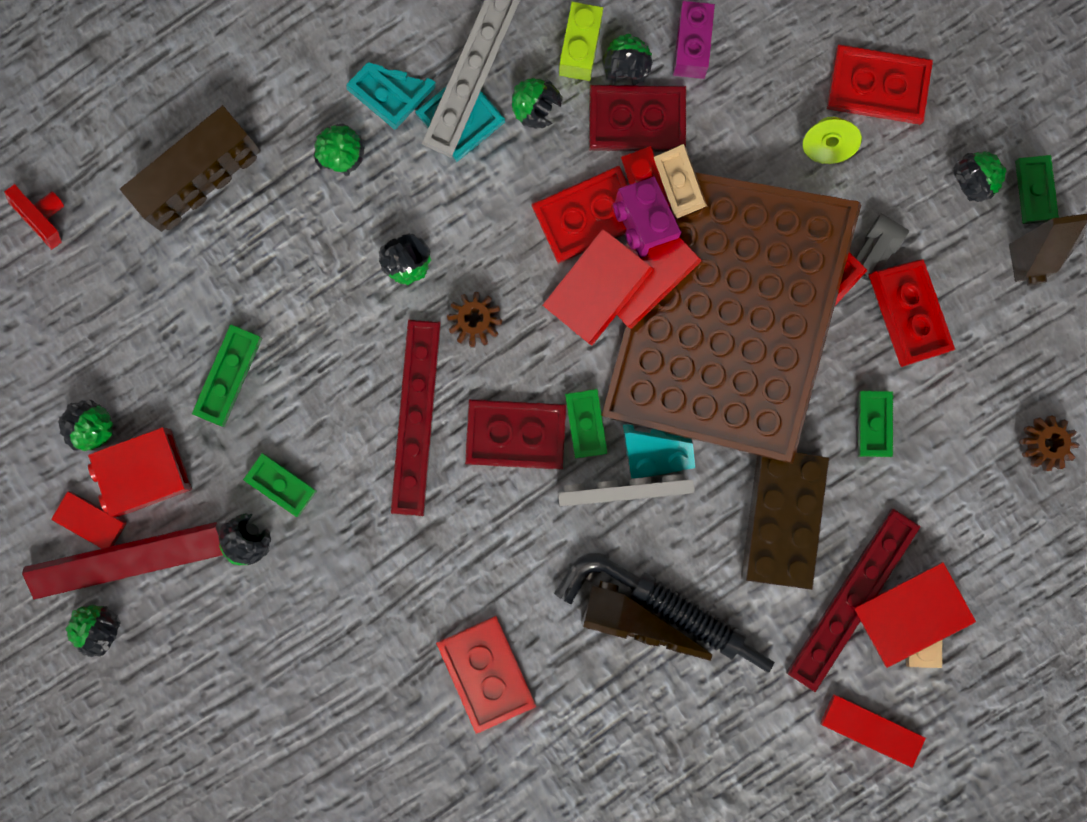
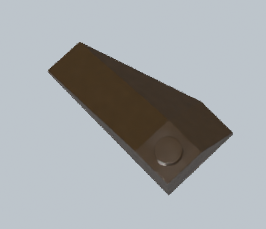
M1087 213L1052 218L1010 243L1009 249L1015 282L1027 281V286L1043 284L1047 282V277L1057 273L1085 236Z
M601 580L599 586L592 584L581 622L583 627L627 639V636L634 637V640L647 645L658 647L662 645L666 646V649L711 661L713 654L624 593L618 592L619 585Z

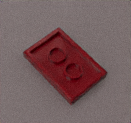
M590 85L589 151H638L651 146L654 152H667L683 144L686 147V86Z
M469 399L465 464L563 470L566 404Z

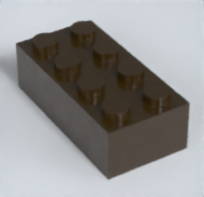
M222 105L123 185L120 191L147 222L163 232L165 229L170 230L177 226L182 220L181 216L188 210L197 209L207 200L206 196L215 188L221 189L231 181V175L236 171L252 165L257 159L256 155L261 151Z
M796 453L794 462L791 464L757 455L741 579L813 590L829 457Z

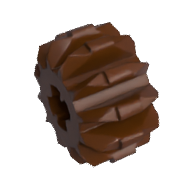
M474 292L473 302H469L466 294L461 295V300L464 304L462 307L455 302L451 304V308L458 314L447 315L449 322L457 323L449 328V332L456 334L462 331L457 338V342L462 344L467 337H470L469 346L471 348H475L476 338H480L484 346L488 345V340L485 336L487 333L494 338L498 336V332L491 326L502 325V319L492 317L500 312L499 306H493L488 309L492 298L487 296L480 303L479 292ZM473 313H478L480 319L484 318L483 322H477L476 327H471L470 322H466L467 318H472Z
M1053 415L1047 416L1045 421L1039 417L1033 420L1034 427L1025 426L1023 429L1029 438H1023L1019 441L1022 445H1028V449L1022 453V456H1033L1030 464L1032 467L1042 465L1043 471H1052L1053 467L1063 469L1065 468V460L1073 461L1075 459L1070 449L1080 446L1077 442H1071V437L1075 436L1077 431L1074 429L1066 431L1068 421L1065 419L1057 422L1056 417ZM1045 439L1053 441V448L1045 446Z

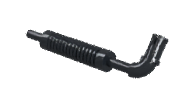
M588 553L579 557L574 563H570L567 574L554 592L561 599L566 590L570 588L564 601L572 604L586 579L590 580L594 572L600 573L603 571L631 588L630 597L640 604L645 602L644 606L646 608L650 606V610L653 611L655 609L656 614L661 612V617L666 616L668 621L671 619L672 624L677 622V627L682 626V630L685 631L687 629L689 634L693 632V636H698V640L701 641L703 639L705 644L709 642L710 647L714 646L716 651L720 649V653L731 660L738 654L767 673L771 671L775 663L770 658L745 644V633L736 628L731 629V625H726L725 621L720 623V618L715 619L714 614L710 616L709 611L704 613V608L699 609V605L694 606L693 601L688 603V598L683 599V595L678 596L676 591L672 593V589H667V585L661 587L662 582L656 583V579L644 572L639 579L610 561V556L602 553Z

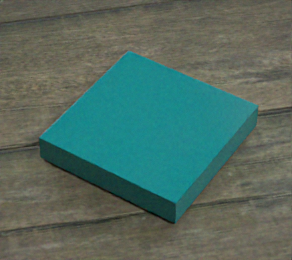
M446 87L415 111L417 117L427 128L430 126ZM481 91L452 155L456 162L505 123V118Z

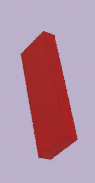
M833 694L820 722L822 726L913 768L926 737L835 694Z

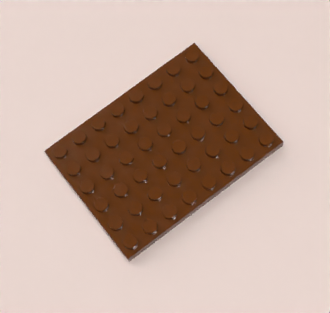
M695 172L707 206L680 218L675 216L674 218L681 231L680 238L702 262L632 329L626 326L602 416L793 464L860 213L861 203L854 200Z

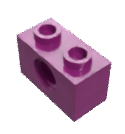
M682 1L678 21L673 76L705 79L709 68L715 4Z

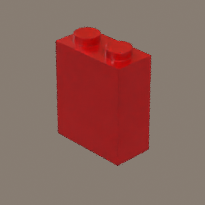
M162 427L88 455L91 462L88 464L89 474L94 482H98L101 491L99 502L101 508L105 513L109 514V517H120L192 490L171 429Z

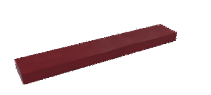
M408 320L391 514L424 516L441 322Z
M890 509L786 674L812 691H817L860 623L853 608L878 595L919 531L920 525L895 509Z
M217 522L25 566L22 575L33 600L222 556L223 554L219 547L220 530Z

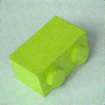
M571 2L559 64V76L591 81L604 7Z

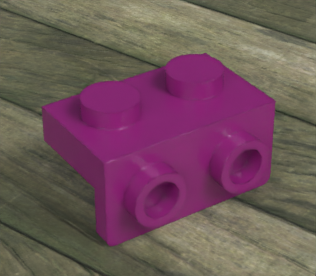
M655 177L618 189L616 201L613 203L614 213L619 222L623 221L627 229L626 238L631 249H636L640 258L647 256L649 248L680 237L681 231Z

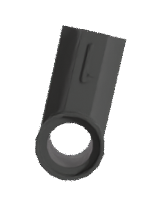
M882 213L865 237L867 240L856 257L867 269V272L861 277L863 280L870 281L869 274L882 270L885 267L891 254L894 255L909 233L907 228Z

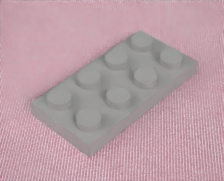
M684 474L663 476L662 483L651 484V477L631 479L629 480L630 486L618 487L617 480L597 482V489L585 490L584 484L564 486V492L558 493L559 507L683 495L695 492L693 479L685 480Z

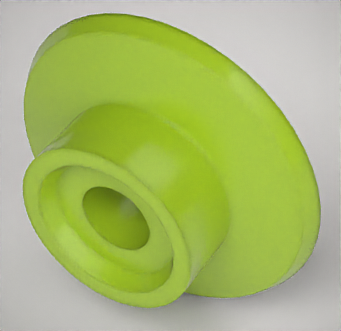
M826 117L808 130L803 139V150L815 162L835 164L849 159L858 151L862 136L860 130L850 121L838 117Z

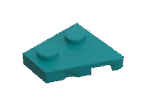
M369 62L346 84V88L351 94L394 130L398 128L436 86V82L432 79L426 78V81L412 78L407 76V72L387 70L383 66Z
M623 425L631 479L696 468L692 439L669 434L657 429H652L650 433L635 431L633 425Z

